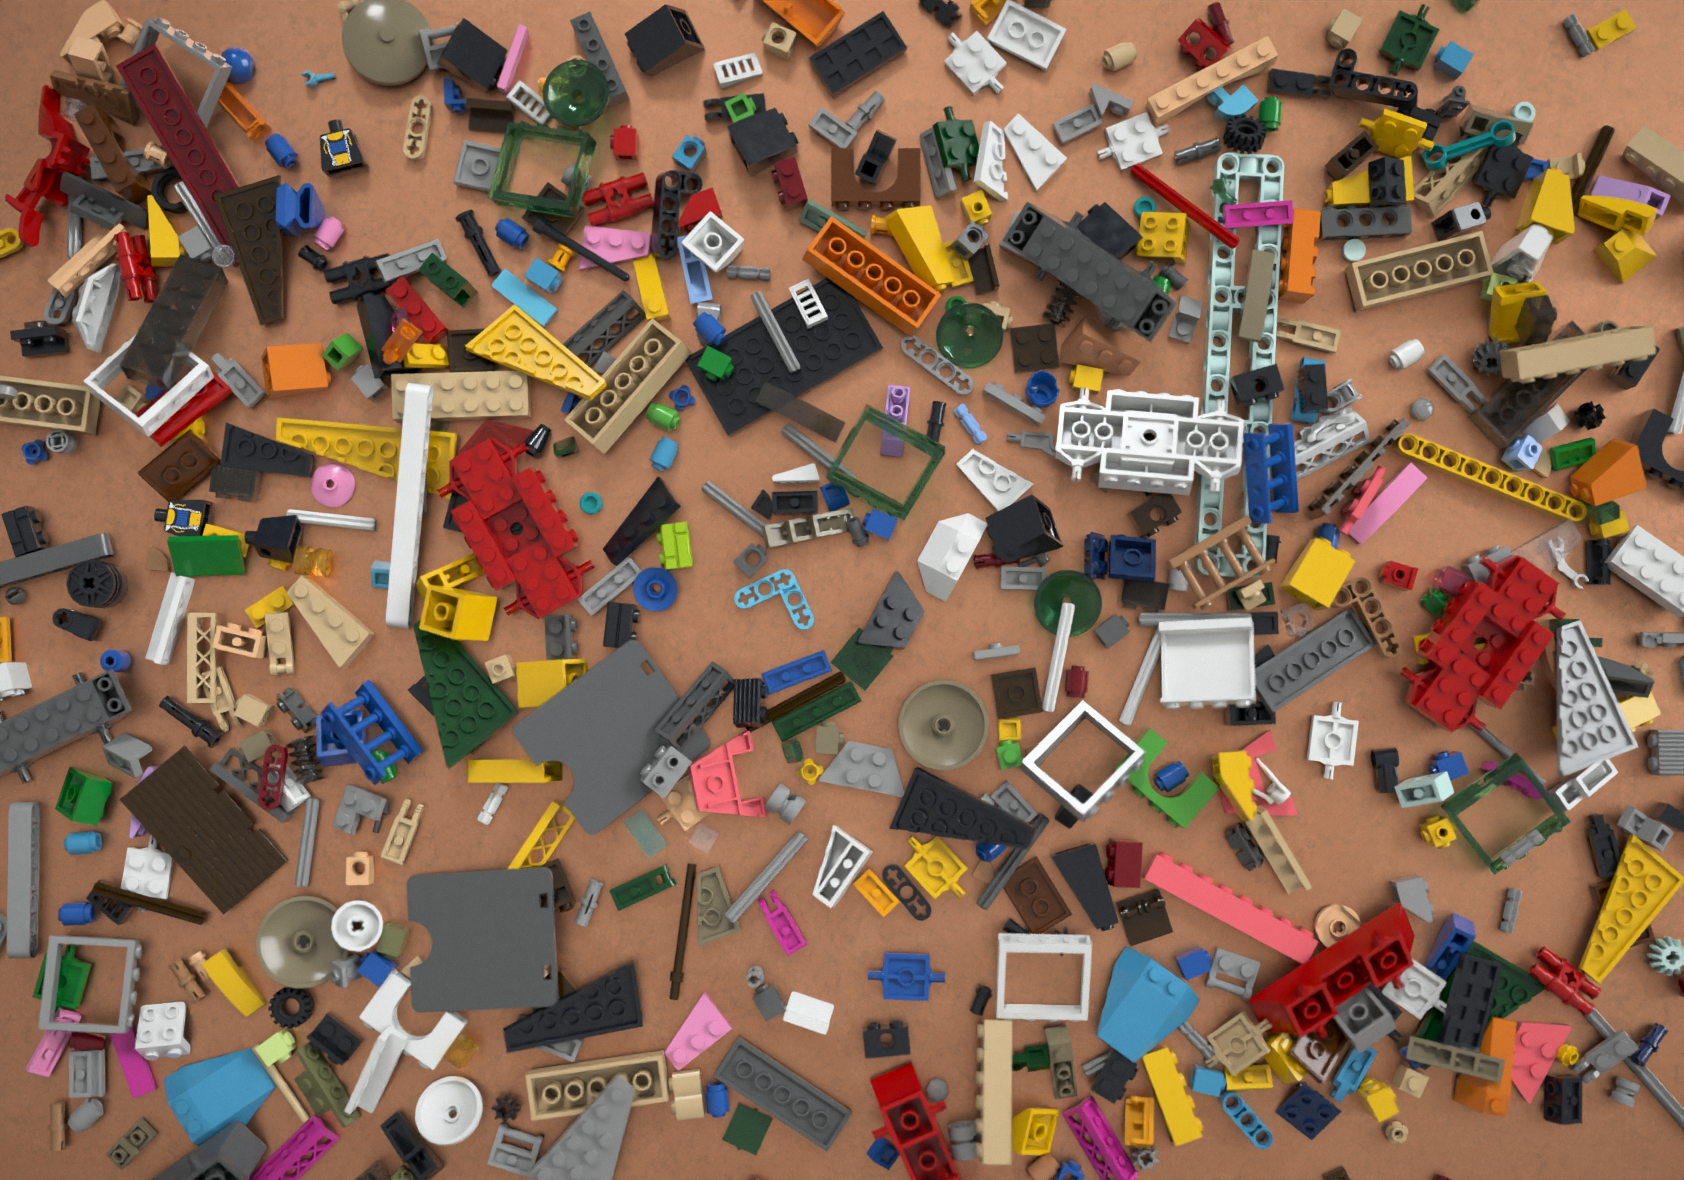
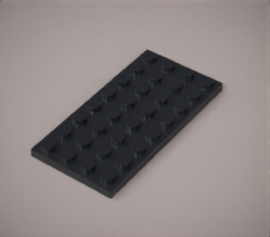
M825 278L813 285L828 319L809 329L793 297L771 309L800 365V369L793 373L789 372L760 316L728 333L719 345L715 343L707 345L732 358L734 369L729 378L725 376L723 381L717 379L715 382L705 377V372L699 370L697 365L707 346L689 355L685 362L728 437L883 349L853 295L829 278ZM806 289V290H804L803 292L797 294V296L800 295V294H802V293H804V292H806V291H808V289ZM808 295L800 299V302L803 303L811 299L812 296ZM813 302L803 308L807 310L816 306V304ZM816 310L808 314L807 316L808 318H810L814 315L819 314L820 312L819 310Z

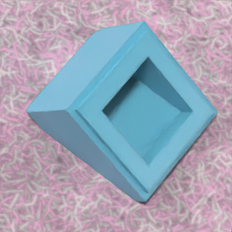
M374 561L371 566L372 588L388 589L391 562Z

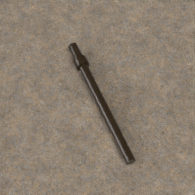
M693 863L687 864L674 967L670 973V981L672 982L669 999L678 1000L680 983L683 982L684 978L682 968L697 865Z

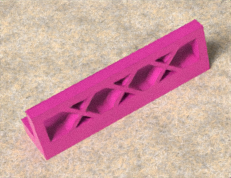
M1093 1096L1085 1098L1079 1106L1065 1110L1062 1113L1101 1180H1110L1108 1173L1115 1176L1116 1180H1135L1138 1177L1137 1170ZM1078 1114L1082 1121V1125L1075 1122L1072 1115ZM1084 1135H1089L1093 1139L1094 1144L1088 1142ZM1096 1154L1103 1156L1106 1163L1104 1164L1097 1159Z
M314 1114L249 1179L298 1180L339 1140L337 1134L326 1129L322 1118ZM322 1136L329 1138L325 1143L316 1145V1142ZM312 1153L308 1159L300 1161L304 1154ZM295 1169L292 1175L283 1177L287 1170Z

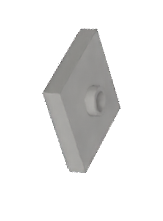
M463 140L453 183L498 194L507 158V149Z

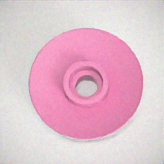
M327 463L320 466L314 472L310 487L314 498L319 503L328 507H339L351 499L356 484L352 472L347 467L339 463ZM330 480L334 481V486L332 488H328L327 483Z

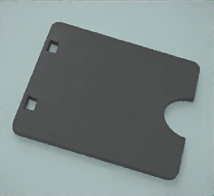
M629 640L513 726L512 733L536 766L546 761H560L570 768L574 783L571 793L563 803L587 834L594 835L653 791L639 780L642 776L640 773L647 764L651 765L656 757L654 755L662 745L664 747L666 744L671 745L667 740L658 735L654 729L676 705L680 697L641 643L636 640ZM645 661L653 670L648 675L640 667ZM702 728L698 730L680 752L690 761H693L710 746V740ZM683 734L676 740L677 743L683 737Z
M536 867L413 875L408 879V921L423 925L429 931L432 939V949L428 958L421 964L410 967L411 1004L416 1012L550 1007L557 1003L559 994L553 874L549 868ZM547 893L548 908H541V894ZM550 965L551 979H545L544 966Z

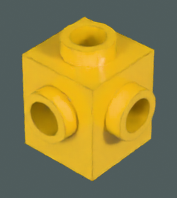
M1436 814L1426 818L1425 822L1419 824L1422 830L1421 836L1429 846L1442 849L1450 846V841L1457 839L1454 833L1456 832L1455 824L1448 817Z

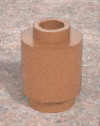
M1048 1153L1047 1155H1042L1027 1168L1029 1173L1026 1176L1029 1180H1050L1058 1173L1057 1170L1061 1166Z

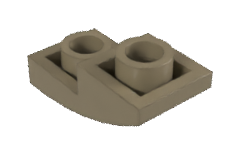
M141 1118L115 1143L106 1155L123 1170L158 1133Z

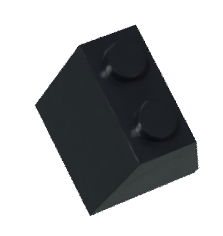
M667 4L624 33L628 40L627 45L638 60V67L642 72L652 75L705 49L686 10Z
M463 18L457 24L437 64L485 92L488 87L490 89L494 87L498 79L495 74L498 68L503 69L507 58L505 55L508 50Z
M776 108L727 126L729 138L751 177L773 166L774 162L784 160L797 153L798 139L793 131L789 133L786 127L788 122L782 112L778 113Z
M1106 202L1100 206L1095 204L1088 210L1087 213L1089 215L1083 220L1081 219L1077 226L1082 234L1090 238V241L1118 260H1122L1133 251L1143 238Z
M1030 495L985 518L988 525L986 531L994 544L992 550L997 558H1001L1007 563L1064 547L1051 508L1034 495Z

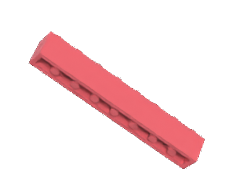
M1163 852L1160 855L1153 853L1141 876L1142 878L1302 964L1310 959L1319 942L1312 938L1314 935L1312 932L1302 927L1300 931L1292 927L1293 922L1282 916L1280 920L1272 917L1274 912L1263 906L1260 909L1252 906L1254 901L1241 895L1240 899L1233 896V890L1222 884L1220 888L1212 884L1213 879L1202 873L1200 877L1192 874L1193 869L1183 863L1180 866L1172 863L1174 858Z

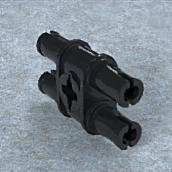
M385 253L371 258L365 255L361 259L350 262L344 261L342 266L324 270L327 283L345 278L349 282L348 287L329 292L332 303L335 305L349 300L358 302L363 295L367 293L379 295L381 291H385L395 283L397 279L384 284L382 278L376 279L373 275L374 271L378 270L375 262L390 256V254ZM361 274L365 276L362 278V284L357 281L360 279Z

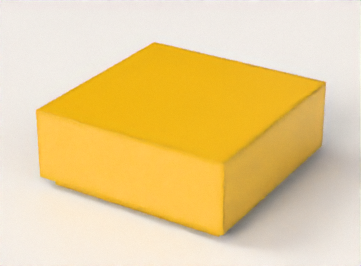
M1020 718L997 719L999 742L1008 740L1021 741Z

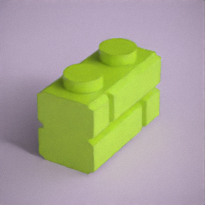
M679 522L661 525L660 531H657L658 544H662L663 553H659L661 566H665V570L668 571L693 568L688 523Z

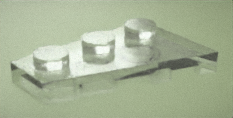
M1569 518L1511 550L1513 555L1524 557L1548 575L1561 559H1564L1582 540V537Z

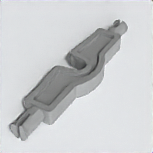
M1023 431L1021 434L1007 433V442L1020 443V447L1037 449L1049 456H1056V447L1053 445L1052 433Z

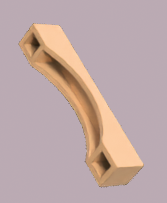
M1266 36L1149 97L1146 109L1157 126L1176 116L1209 93L1241 78L1255 75L1274 65L1278 53L1269 37Z

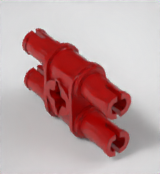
M644 172L628 178L620 176L619 179L604 184L601 182L599 187L581 192L585 206L601 200L607 202L606 208L588 213L591 226L607 221L615 223L616 220L631 215L634 217L637 214L636 212L654 207L651 193L634 199L629 198L628 195L629 191L648 185ZM615 192H617V194L621 198L620 207L615 201Z
M128 232L114 234L118 251L116 260L119 262L120 279L125 283L128 301H138L143 299V297L144 303L159 301L155 285L157 276L154 274V269L151 266V254L148 253L145 235H135L129 238Z
M1546 946L1541 947L1535 957L1551 968V972L1536 962L1530 967L1528 974L1539 980L1544 985L1545 990L1550 991L1561 999L1563 1004L1571 1005L1582 1013L1583 1016L1589 1015L1593 1011L1594 1005L1583 998L1578 990L1593 1000L1598 997L1601 988L1587 979L1583 971H1579L1567 962L1566 958L1558 957L1547 949Z

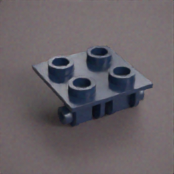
M1090 532V534H1087V539H1084V550H1090V552H1084V555H1090V559H1084V562H1090V564H1084V575L1089 580H1094L1095 578L1105 580V575L1108 573V563L1105 561L1108 541L1105 539V535Z
M1299 1081L1295 1086L1297 1091L1275 1113L1310 1140H1313L1341 1113V1110L1326 1100L1323 1095L1313 1090L1306 1082L1302 1083Z

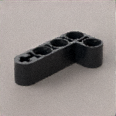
M1345 48L1338 53L1330 77L1332 92L1336 96L1403 109L1413 108L1418 103V88L1415 83L1357 72L1358 58L1356 52L1353 49ZM1345 60H1353L1349 65L1342 64ZM1340 80L1346 81V84L1343 86L1336 85ZM1362 84L1368 85V88L1365 90L1358 89ZM1384 88H1388L1391 90L1387 94L1380 93V91Z
M669 170L660 173L656 178L650 245L651 254L656 259L671 258L676 252L680 196L695 194L702 189L703 182L698 174ZM666 176H669L672 180L671 187H668L665 183ZM687 179H690L693 183L692 190L686 185ZM665 198L670 202L669 209H666L663 205ZM663 221H666L668 224L667 232L662 229L661 224ZM660 246L666 248V252L660 250Z

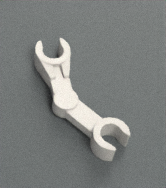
M1344 407L1330 416H1321L1319 421L1311 427L1301 429V439L1303 440L1307 436L1308 443L1313 442L1316 439V434L1324 427L1332 423H1350L1354 421L1355 416L1352 407Z
M1560 537L1555 538L1558 544L1556 548L1552 546L1551 539L1547 540L1546 547L1555 560L1556 570L1567 576L1574 588L1583 589L1577 583V579L1580 577L1584 582H1588L1589 579L1584 574H1577L1567 565L1563 557V540Z

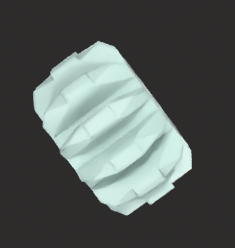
M1668 936L1664 937L1663 940L1660 938L1655 939L1656 946L1649 945L1650 949L1653 950L1652 953L1646 954L1648 957L1653 958L1648 964L1656 967L1655 971L1660 974L1664 973L1667 976H1672L1673 972L1681 974L1680 967L1684 968V946L1681 945V941L1678 939L1672 940Z

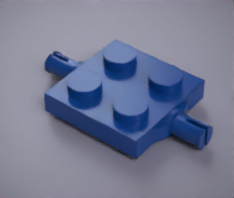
M884 952L882 971L868 970V980H881L883 999L928 1001L931 982L945 983V973L931 972L930 954Z

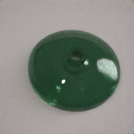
M570 60L561 63L549 73L543 86V101L547 111L556 121L566 126L580 127L594 122L603 114L609 102L610 88L605 75L596 65L584 60ZM578 96H583L581 101H576Z
M962 303L952 307L941 317L936 330V342L941 354L952 364L964 368H975L987 364L998 354L1003 343V328L997 315L988 307L978 303ZM972 328L974 331L972 333H967L966 329Z
M1060 570L1047 576L1038 586L1034 596V610L1041 625L1056 635L1063 604L1062 600L1065 597H1069L1071 599L1070 603L1075 606L1069 637L1088 631L1098 620L1102 608L1101 594L1095 582L1086 574L1076 570Z

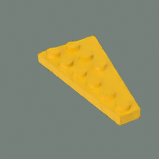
M515 304L465 345L466 350L589 400H592L607 386L603 378Z
M1633 834L1629 835L1579 968L1599 984L1684 883V877Z

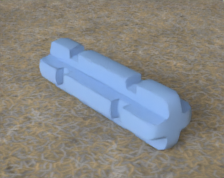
M960 404L954 409V413L958 418H961L960 422L968 433L974 436L973 440L975 443L981 444L987 439V435L983 430H980L981 427L971 413L968 414L967 411L969 410L966 405Z

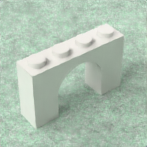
M395 969L388 975L359 1018L363 1020V1024L371 1030L376 1029L381 1034L388 1026H391L409 1036L402 1052L407 1056L412 1055L419 1060L418 1063L422 1067L434 1070L469 1020L456 1011H447L432 1033L425 1036H414L407 1033L399 1024L397 1010L401 1000L411 987V979Z

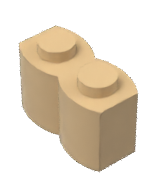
M701 1069L674 1071L672 1078H669V1090L674 1092L675 1101H671L672 1115H676L677 1120L705 1117Z

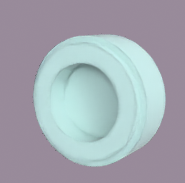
M1520 102L1511 110V116L1531 122L1535 117V108L1528 102Z
M1351 239L1342 247V256L1348 262H1357L1366 253L1364 243L1358 239Z

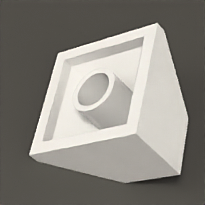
M710 211L681 242V245L716 273L729 265L742 251L745 239Z

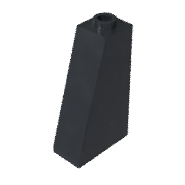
M367 293L363 295L356 306L374 378H390L391 374H419L423 368L405 367L404 360L400 363L395 361L391 364L383 361L384 352L381 349L400 321L384 294Z
M1091 842L1050 854L1055 866L1094 927L1101 929V931L1113 929L1114 924L1119 923L1096 843Z

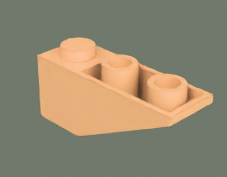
M101 0L84 11L60 52V56L71 64V60L68 57V48L74 43L76 37L104 43L110 38L117 37L125 29L112 6L105 0Z

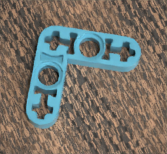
M787 569L779 570L738 590L734 596L735 604L741 609H747L780 593L795 625L799 629H809L814 623V617L793 573ZM781 574L790 575L789 584L785 586L784 583L777 585L780 589L775 591L770 579L774 577L776 582L781 579ZM768 583L771 586V592L765 596L761 595L758 591L760 584ZM754 587L755 594L759 597V600L755 601V598L751 597L748 599L747 605L743 602L739 603L740 594L749 595L752 593L750 588ZM792 593H797L801 597V602L797 606H792L788 603V597ZM805 605L806 609L802 611L805 616H810L808 625L799 624L800 615L798 612L794 615L792 610L799 609Z

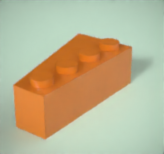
M1294 208L1293 223L1284 224V227L1287 228L1286 236H1283L1281 243L1284 255L1283 258H1280L1279 271H1281V277L1279 280L1278 300L1304 304L1315 295V287H1311L1313 279L1316 278L1317 269L1312 268V264L1315 263L1318 256L1317 246H1314V242H1317L1319 239L1321 211Z

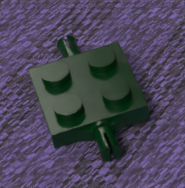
M1422 4L1417 15H1409L1401 10L1397 12L1378 51L1394 61L1389 74L1393 73V76H1397L1402 65L1417 71L1421 68L1439 32L1438 28L1430 25L1425 20L1430 9L1429 6L1425 8L1426 5Z
M948 106L943 109L947 121L936 122L932 126L943 168L953 167L960 169L962 182H966L972 179L968 167L977 164L979 143L973 120L955 119L953 107Z

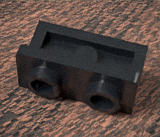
M1383 157L1369 162L1370 206L1376 207L1382 204L1405 205L1404 160Z
M1112 1049L1092 1083L1090 1090L1115 1104L1117 1099L1120 1101L1126 1092L1125 1085L1128 1080L1132 1081L1137 1074V1063L1131 1062L1122 1054Z

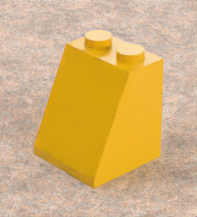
M1550 168L1531 181L1515 230L1523 232L1532 225L1541 226L1547 230V234L1553 237L1551 243L1558 244L1574 234V216L1570 178L1568 175L1562 174L1563 172L1559 169Z
M1325 538L1311 539L1278 588L1315 610L1329 608L1356 561L1350 558L1351 554L1347 551L1333 548L1331 546L1332 543Z
M428 584L419 629L451 639L488 641L498 597L482 592Z
M587 659L518 662L516 677L519 708L539 707L587 672Z

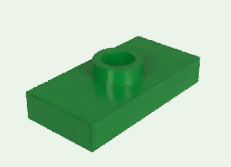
M1590 437L1550 448L1551 469L1557 471L1586 463L1596 454L1595 439Z

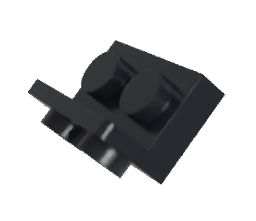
M55 325L10 331L11 340L20 343L23 357L68 352L66 330Z
M330 1012L324 1016L313 1032L309 1033L306 1037L313 1048L319 1051L322 1050L328 1055L329 1061L341 1066L351 1058L364 1041V1039Z
M1576 1075L1563 1077L1545 1076L1544 1119L1546 1121L1560 1125L1582 1123L1583 1077Z

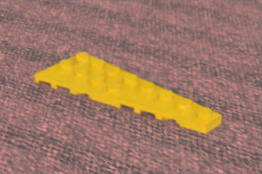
M277 417L276 440L398 481L402 428ZM430 430L426 467L427 492L441 494L437 492V489L450 482L449 462L456 457L457 433ZM452 492L444 497L450 499Z

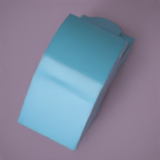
M1244 84L1231 96L1222 87L1206 96L1212 105L1218 107L1213 115L1227 122L1231 117L1240 116L1241 118L1242 115H1246L1258 102V99Z

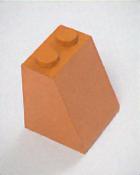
M322 343L266 347L261 355L267 400L324 392L328 388V385L331 384L330 372L326 371L325 363L328 361L322 356L326 350L323 349Z
M1618 439L1610 440L1570 476L1571 485L1569 486L1574 498L1594 506L1647 488L1637 445Z

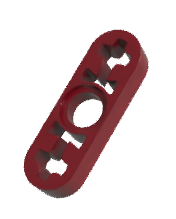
M281 744L271 745L265 751L258 796L259 806L264 810L276 809L282 802L288 750ZM278 749V753H282V756L277 758L276 765L280 764L281 766L280 768L269 767V764H275V756H272V752ZM272 770L276 771L279 775V780L275 784L270 783L267 778L268 773ZM266 786L270 788L277 787V790H273L271 793V798H274L275 802L270 803V806L269 802L265 801V797L270 796L271 789L266 790Z

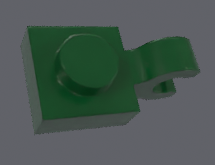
M1046 1044L1024 1047V1054H1012V1071H1019L1027 1066L1028 1072L1050 1069Z

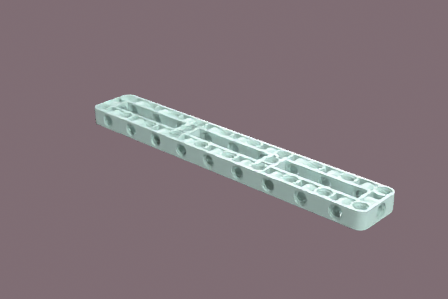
M1246 153L1222 154L1213 168L1211 218L1224 227V216L1220 212L1219 207L1238 204L1239 179L1255 180L1257 182L1259 192L1256 203L1283 201L1284 162L1280 157ZM1222 163H1228L1231 166V170L1223 169ZM1266 165L1273 166L1275 173L1268 172ZM1282 224L1255 226L1257 233L1254 249L1275 253L1268 299L1269 305H1267L1261 338L1267 344V349L1262 350L1258 347V342L1249 341L1248 360H1250V371L1275 364ZM1237 227L1226 228L1234 235H1236ZM1211 233L1201 415L1214 413L1216 411L1217 399H1221L1220 407L1222 399L1226 401L1225 411L1226 413L1228 411L1232 312L1240 313L1241 303H1239L1237 296H1244L1245 286H1234L1236 247L1231 249ZM1217 250L1225 251L1227 258H1220L1217 255ZM1215 294L1223 295L1224 303L1217 302ZM1213 338L1221 339L1222 347H1216L1213 344ZM1254 381L1253 384H1252V387H1253V389H1254L1255 391H1256V389H1255L1256 384H1260L1259 382H1256V381ZM1211 382L1219 383V392L1211 389ZM1264 397L1257 399V404L1248 406L1247 420H1244L1243 433H1253L1254 428H1258L1262 433H1265V436L1269 435L1268 424L1272 423L1273 399L1266 401ZM1270 444L1266 445L1267 458L1270 457ZM1245 464L1243 465L1242 492H1244L1240 518L1246 515L1249 516ZM1268 467V480L1270 474V467ZM1198 473L1194 545L1222 529L1224 479L1220 481V493L1215 494L1214 487V493L1211 494V481ZM1206 514L1213 517L1214 522L1212 526L1205 524L1204 516ZM1258 523L1257 528L1247 525V532L1265 561L1267 524ZM1241 540V553L1234 555L1246 573L1248 572L1247 563L1249 561L1255 562ZM1216 545L1208 548L1210 552L1208 555L1221 577L1237 578L1224 554L1220 553L1221 549L1217 548ZM1195 556L1193 566L1196 573L1201 576L1210 577L1207 570L1203 569L1202 561ZM1256 573L1248 579L1256 578L1260 575L1259 573Z

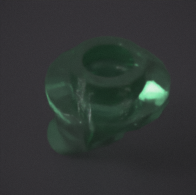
M1226 177L1213 181L1214 185H1211L1210 189L1213 190L1214 195L1218 194L1229 205L1237 203L1238 200L1227 192L1231 189V180L1227 181Z

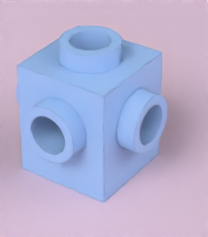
M1532 436L1513 437L1508 442L1501 460L1515 472L1532 470L1539 459L1543 447Z

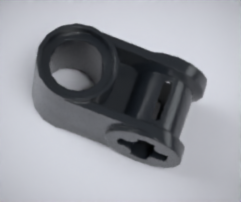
M65 608L56 610L52 617L53 623L58 628L92 642L102 620ZM65 615H67L66 617L69 618V622H67L64 619Z

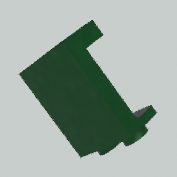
M431 253L419 268V271L432 284L462 308H465L478 292L464 277L434 253Z

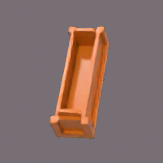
M226 81L217 103L239 125L246 135L255 142L271 127L233 86Z

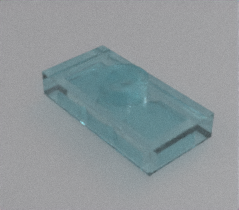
M643 808L623 821L648 858L668 846Z

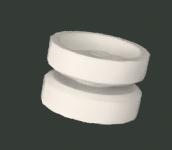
M354 900L345 903L337 909L332 918L331 930L334 939L341 947L349 951H362L370 948L378 941L382 934L383 920L381 914L374 905L366 901ZM355 921L361 923V928L358 930L353 929L352 924Z

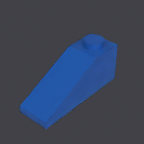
M1452 913L1440 930L1424 966L1446 980L1458 963L1460 952L1465 953L1476 938L1474 922L1456 913Z

